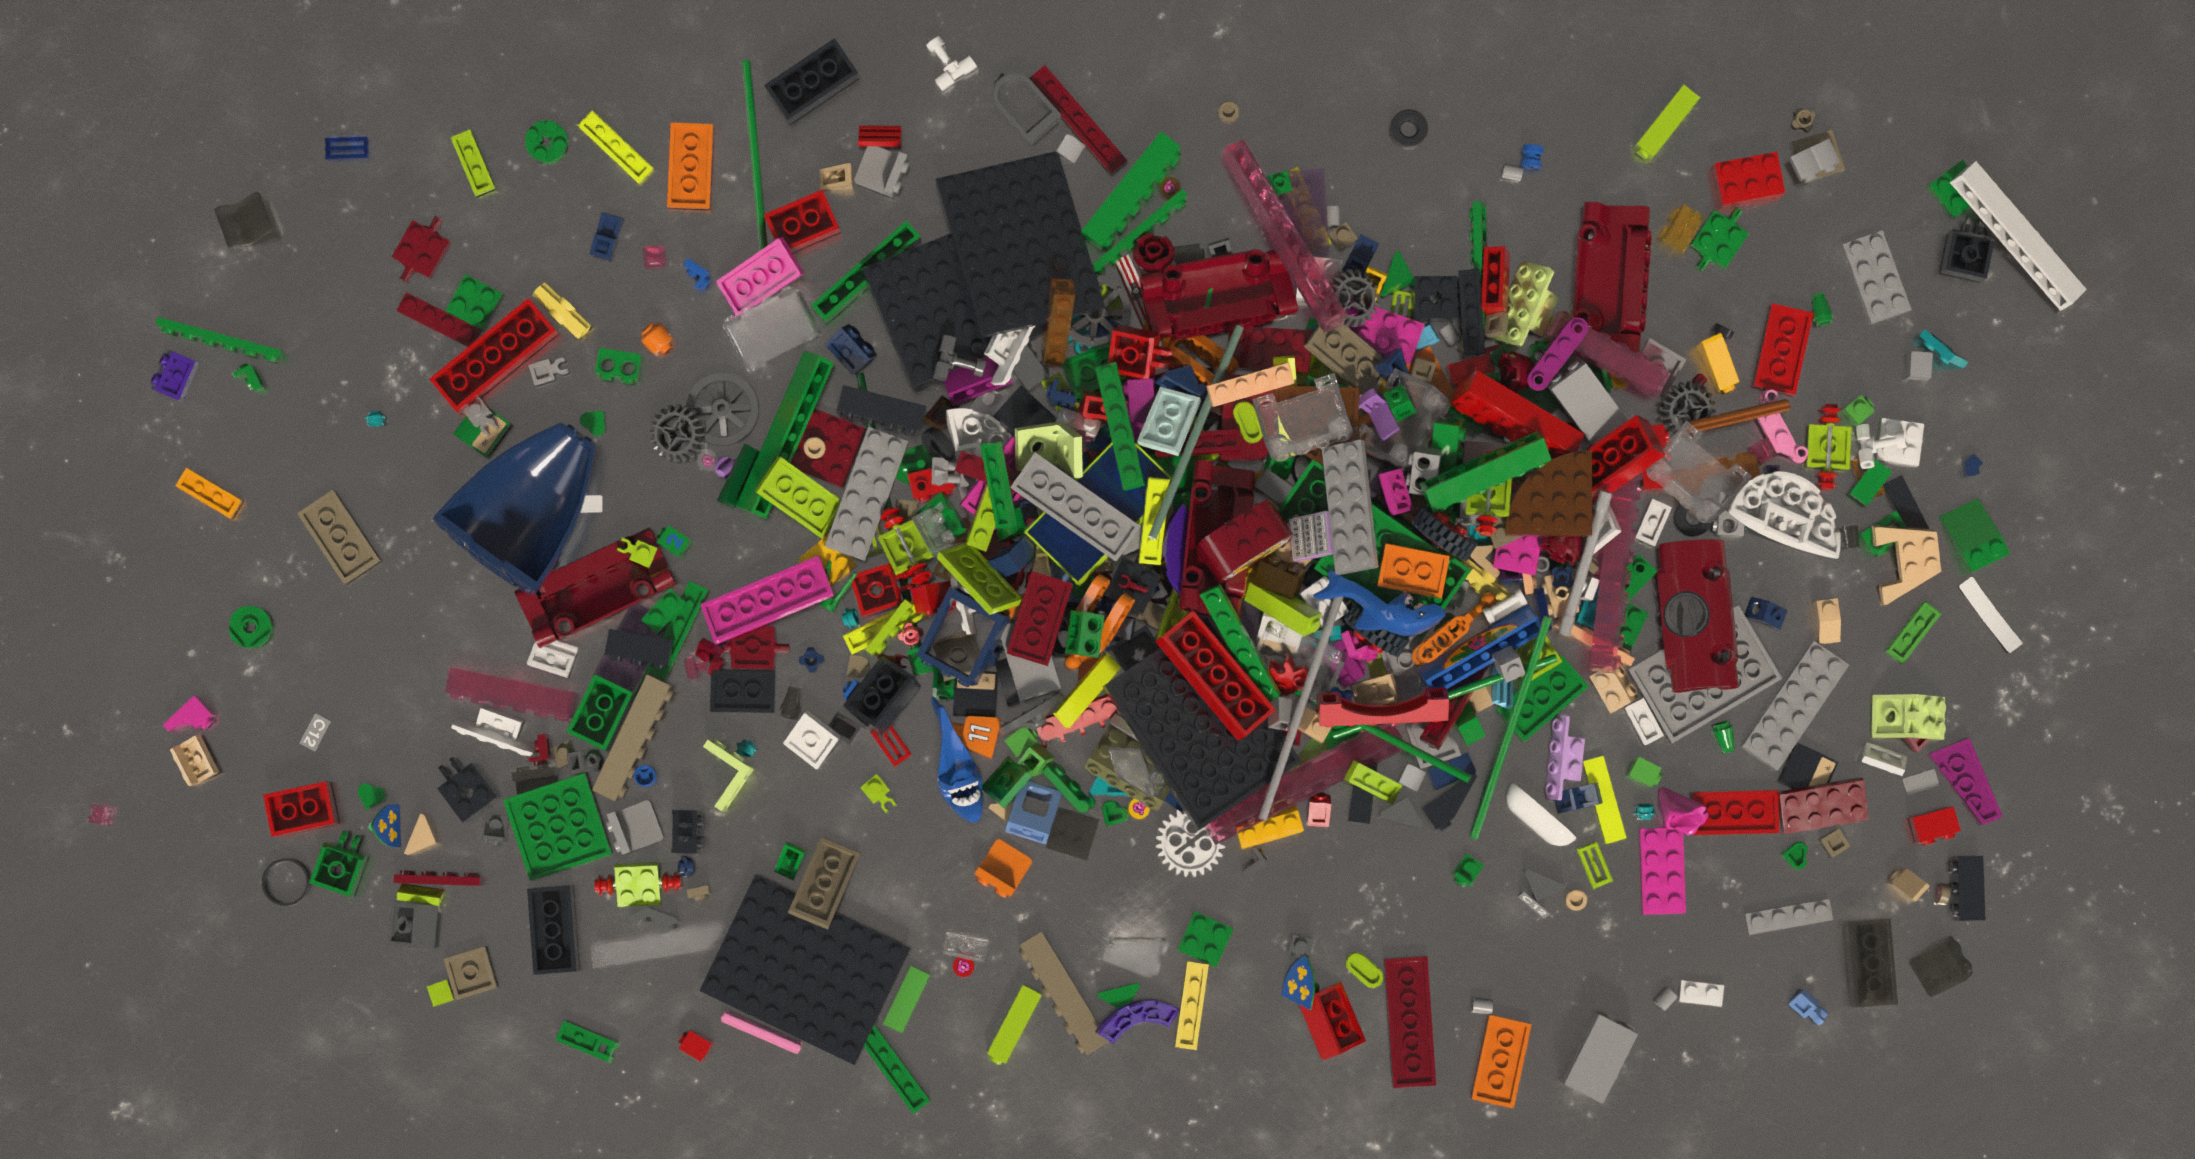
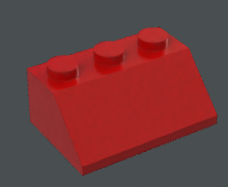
M1342 982L1315 992L1312 1010L1299 1005L1322 1060L1342 1054L1366 1042Z

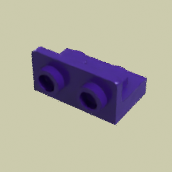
M170 350L167 353H163L159 361L160 369L158 373H154L151 379V389L179 400L196 361Z

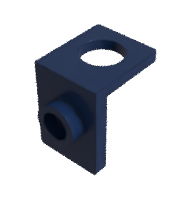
M1751 597L1745 616L1762 621L1780 630L1787 610L1771 601ZM1759 603L1761 606L1760 611L1757 614H1753V607Z

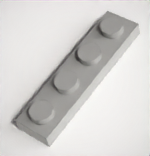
M1830 899L1744 914L1748 935L1833 920Z

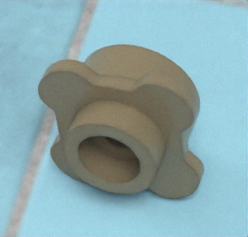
M1797 108L1795 110V120L1792 122L1793 127L1796 129L1799 127L1805 128L1806 131L1812 130L1815 112Z

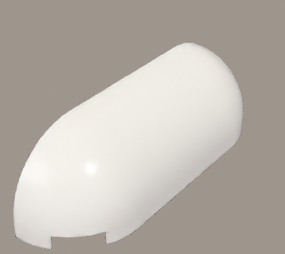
M1510 783L1506 793L1509 809L1545 841L1552 845L1565 846L1577 839L1563 824L1515 784Z

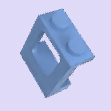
M1028 780L1027 784L1016 795L1005 832L1046 845L1062 793L1056 788L1045 787ZM1025 796L1050 803L1046 816L1042 817L1022 810Z

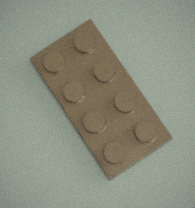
M1327 313L1304 347L1351 387H1359L1361 395L1372 388L1377 390L1384 379L1373 366L1382 356L1343 323H1337V318H1331L1332 313Z
M331 490L297 513L343 584H347L381 561L334 490Z
M820 837L788 913L828 929L860 853Z

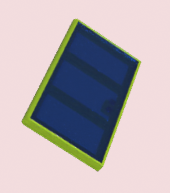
M1111 443L1082 472L1083 477L1077 478L1075 481L1140 525L1143 522L1147 478L1170 479L1171 482L1172 477L1136 443L1145 486L1124 491L1113 443ZM1043 512L1024 532L1079 586L1108 558L1106 554L1046 512Z

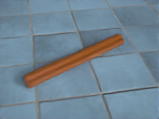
M1787 399L1688 421L1686 423L1687 431L1695 433L1790 410V403Z

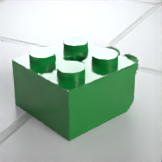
M343 830L337 845L328 842L323 843L309 883L348 897H354L368 856L356 852L361 838L359 835H355L350 850L343 848L348 838V831ZM341 865V868H343V872L337 875V871H335V866Z

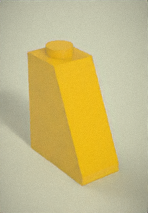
M1719 333L1699 343L1696 346L1697 351L1717 393L1723 390L1725 394L1736 389L1735 384L1740 381L1722 334Z

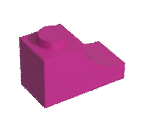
M194 695L163 726L171 732L185 725H192L195 729H206L212 724V718L215 716V713L199 696Z

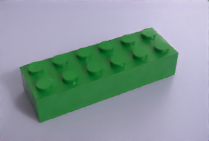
M1161 131L1081 230L1084 239L1100 252L1104 248L1108 250L1115 242L1116 233L1119 232L1121 234L1127 227L1128 218L1131 215L1135 217L1142 208L1141 202L1144 199L1148 200L1152 196L1156 183L1161 184L1168 175V168L1170 166L1174 168L1180 161V156L1182 155L1180 153L1181 146Z

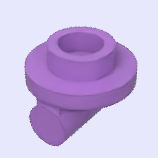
M725 456L720 457L715 464L716 474L719 477L727 478L736 459L732 460Z

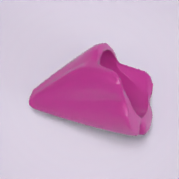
M1662 787L1660 789L1659 800L1667 829H1677L1686 835L1695 834L1698 827L1703 825L1708 818V812L1705 811L1706 807L1668 788Z

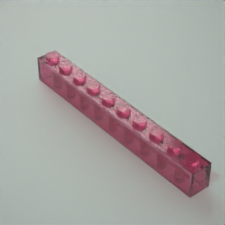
M1244 140L1225 147L1221 160L1323 333L1325 334L1343 326L1347 317L1346 311Z
M1643 472L1612 492L1610 505L1622 531L1605 544L1603 548L1589 671L1615 674L1616 668L1620 669L1621 656L1617 655L1618 647H1623L1624 635L1620 634V628L1625 626L1626 613H1622L1623 605L1628 604L1629 592H1625V585L1630 584L1631 571H1627L1628 563L1633 562L1634 550H1630V543L1635 542L1636 529H1632L1633 521L1638 519L1639 509L1635 508V500L1640 501L1641 488L1637 487L1638 479L1642 480Z
M1394 724L1377 725V727L1403 740ZM1366 731L1349 741L1340 743L1329 751L1322 752L1319 756L1309 761H1304L1299 766L1282 774L1267 819L1343 781L1353 760L1369 768L1403 751V749ZM1270 783L1205 826L1215 845L1264 821L1258 817Z

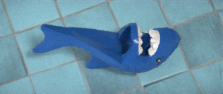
M1333 570L1328 572L1329 583L1327 587L1313 594L1316 599L1325 600L1343 596L1352 598L1363 607V612L1355 624V628L1360 630L1384 629L1401 636H1414L1427 631L1446 615L1444 609L1436 604L1425 605L1419 603L1417 606H1414V610H1411L1413 597L1407 591H1402L1403 594L1393 599L1387 605L1369 590L1335 574Z
M932 697L931 702L941 733L937 770L939 792L957 815L967 822L976 823L981 818L983 807L981 771L954 731L944 706L939 705L936 698Z

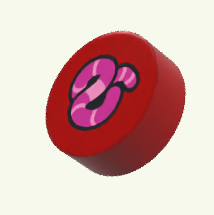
M959 956L953 963V970L956 975L967 977L974 971V962L968 956Z

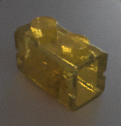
M1684 204L1680 208L1675 207L1669 217L1672 219L1670 226L1665 225L1659 235L1662 238L1660 241L1661 245L1681 256L1704 219L1702 214Z

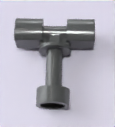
M943 335L939 352H941L940 360L935 365L932 378L945 381L949 368L953 369L954 365L973 370V375L982 377L986 360L977 358L976 362L957 357V352L953 351L956 338Z

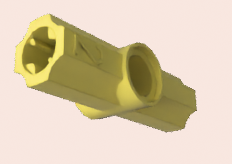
M545 282L533 293L532 296L548 310V313L561 325L563 324L578 339L583 337L591 328V325L575 311L576 309Z
M1469 559L1465 560L1467 564L1473 567L1465 581L1479 595L1482 596L1485 592L1493 593L1497 599L1496 604L1513 595L1500 585L1497 579L1485 569H1480Z

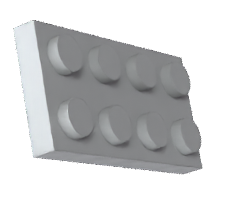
M1883 230L1841 245L1870 325L1912 310Z

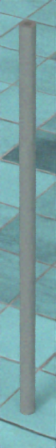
M1343 596L1333 599L1263 802L1259 819L1266 821Z

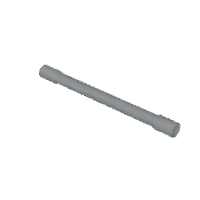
M1600 490L1592 519V536H1587L1566 610L1558 629L1559 634L1570 636L1579 600L1603 520L1608 511L1612 492Z

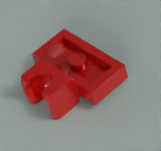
M1285 654L1284 658L1286 660L1284 665L1277 664L1274 659L1269 663V671L1281 692L1280 696H1287L1302 690L1309 672L1306 664L1295 667V663L1289 654Z

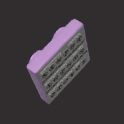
M1328 511L1289 519L1290 529L1294 534L1291 539L1293 561L1299 562L1333 554Z

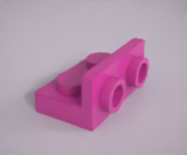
M1402 468L1379 474L1390 516L1414 510Z
M1349 630L1341 633L1350 658H1355L1359 661L1365 660L1366 662L1378 658L1377 655L1380 652L1372 648L1367 639L1361 640L1353 634V631Z

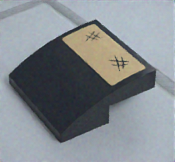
M984 671L978 685L969 687L959 684L957 682L958 679L955 678L953 716L996 718L997 672Z
M1797 743L1780 782L1793 789L1830 783L1839 762Z

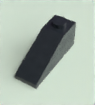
M1476 773L1471 774L1472 776L1468 783L1462 780L1421 808V811L1434 830L1440 828L1443 831L1452 825L1450 820L1456 816L1477 778Z

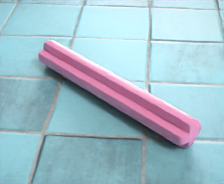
M725 1010L721 1017L723 1023L795 1054H798L801 1049L802 1043L733 1012Z

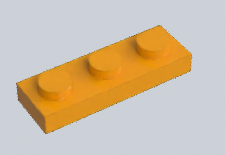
M188 468L184 470L175 485L232 519L242 503V500Z

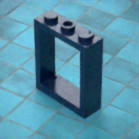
M950 587L916 656L922 659L921 662L929 667L934 665L939 668L941 674L947 677L954 676L958 679L957 682L965 687L978 685L1011 616L1002 611L989 615L969 593L958 587ZM954 600L995 621L970 675L929 654Z

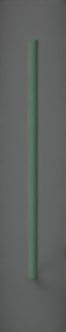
M1235 326L1212 384L1222 382L1244 329L1243 327ZM1208 393L1148 535L1153 540L1157 539L1212 406Z

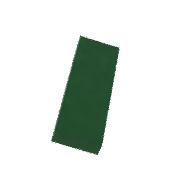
M744 443L717 498L719 503L733 510L735 509L760 451Z

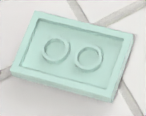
M1160 387L1137 440L1138 445L1179 456L1201 403L1200 397Z

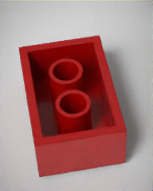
M1778 152L1714 163L1711 167L1719 208L1778 198L1786 193Z
M823 189L764 214L774 240L783 237L791 252H795L840 232Z
M329 781L263 795L271 837H279L339 824L331 782Z

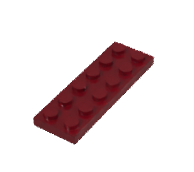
M1428 956L1384 959L1393 1088L1436 1086Z

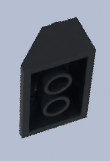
M881 656L844 703L843 707L867 727L883 736L921 685L913 675L884 656Z

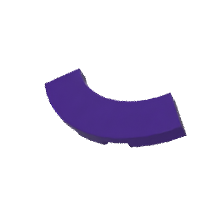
M1180 504L1171 515L1166 526L1165 540H1163V558H1165L1167 567L1166 573L1178 595L1181 593L1189 511L1184 504ZM1191 573L1186 575V579L1189 582L1196 581Z
M1160 1000L1135 1001L1112 1012L1098 1026L1095 1032L1114 1044L1126 1030L1137 1023L1154 1022L1170 1027L1180 1009Z

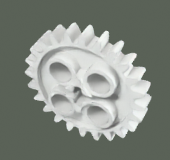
M1177 810L1176 818L1170 814V822L1163 820V824L1166 826L1165 829L1158 828L1163 833L1162 836L1156 837V839L1161 841V844L1156 845V848H1162V852L1158 856H1165L1166 858L1162 863H1170L1168 870L1176 867L1177 875L1181 870L1184 871L1185 877H1187L1189 871L1192 872L1193 877H1196V871L1198 870L1204 875V868L1206 867L1211 871L1210 863L1218 864L1215 857L1223 856L1218 852L1219 849L1225 848V846L1219 844V841L1224 840L1225 837H1219L1218 835L1223 829H1216L1215 826L1219 822L1215 821L1209 823L1196 833L1191 834L1186 829L1187 824L1191 820L1185 811L1182 815ZM1201 831H1206V834L1194 842V848L1189 846L1178 855H1175V851L1186 844V837L1192 839ZM1173 834L1181 837V844L1177 847L1172 846L1169 842V838ZM1204 838L1211 841V848L1207 851L1202 850L1199 846L1200 841ZM1186 851L1194 854V861L1190 864L1182 860V855Z

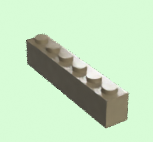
M651 673L646 675L594 784L593 791L613 801H616L619 797L623 798L628 788L625 783L628 778L632 779L637 769L634 766L637 758L641 760L646 748L643 747L646 739L650 740L655 732V729L652 728L655 720L659 721L664 713L662 706L665 701L668 702L673 694L674 690L671 689L672 683Z
M1039 932L1020 944L1022 948L1019 950L1020 955L1024 961H1030L1033 966L1030 968L1031 973L1036 980L1041 979L1044 984L1041 987L1047 998L1052 997L1055 1002L1052 1007L1058 1017L1063 1015L1066 1023L1063 1025L1069 1035L1074 1033L1078 1040L1075 1042V1045L1080 1053L1085 1052L1089 1055L1107 1044L1109 1041L1095 1032L1099 1026L1098 1022L1043 932Z

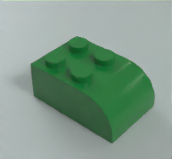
M594 674L566 732L604 751H608L631 704L634 693Z

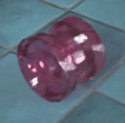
M91 804L90 809L92 812L87 821L108 826V816L112 813V809Z

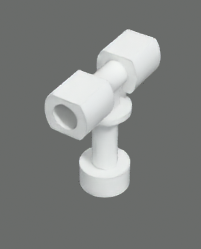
M938 36L926 46L931 53L936 52L946 66L943 69L945 73L935 79L943 92L954 84L955 79L962 74L966 76L975 70L977 66L970 56L961 62L957 60L952 61L942 47L945 42Z
M1869 424L1856 426L1857 440L1861 444L1859 460L1862 469L1875 466L1873 453H1878V448L1897 445L1898 449L1907 448L1905 431L1895 432V437L1876 440L1875 436L1871 437Z

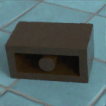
M1268 555L1259 563L1254 584L1293 600L1300 593L1306 570L1300 568L1295 563L1281 560L1279 556Z

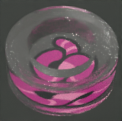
M706 449L699 453L697 462L701 469L712 471L715 469V464L719 457L713 450Z

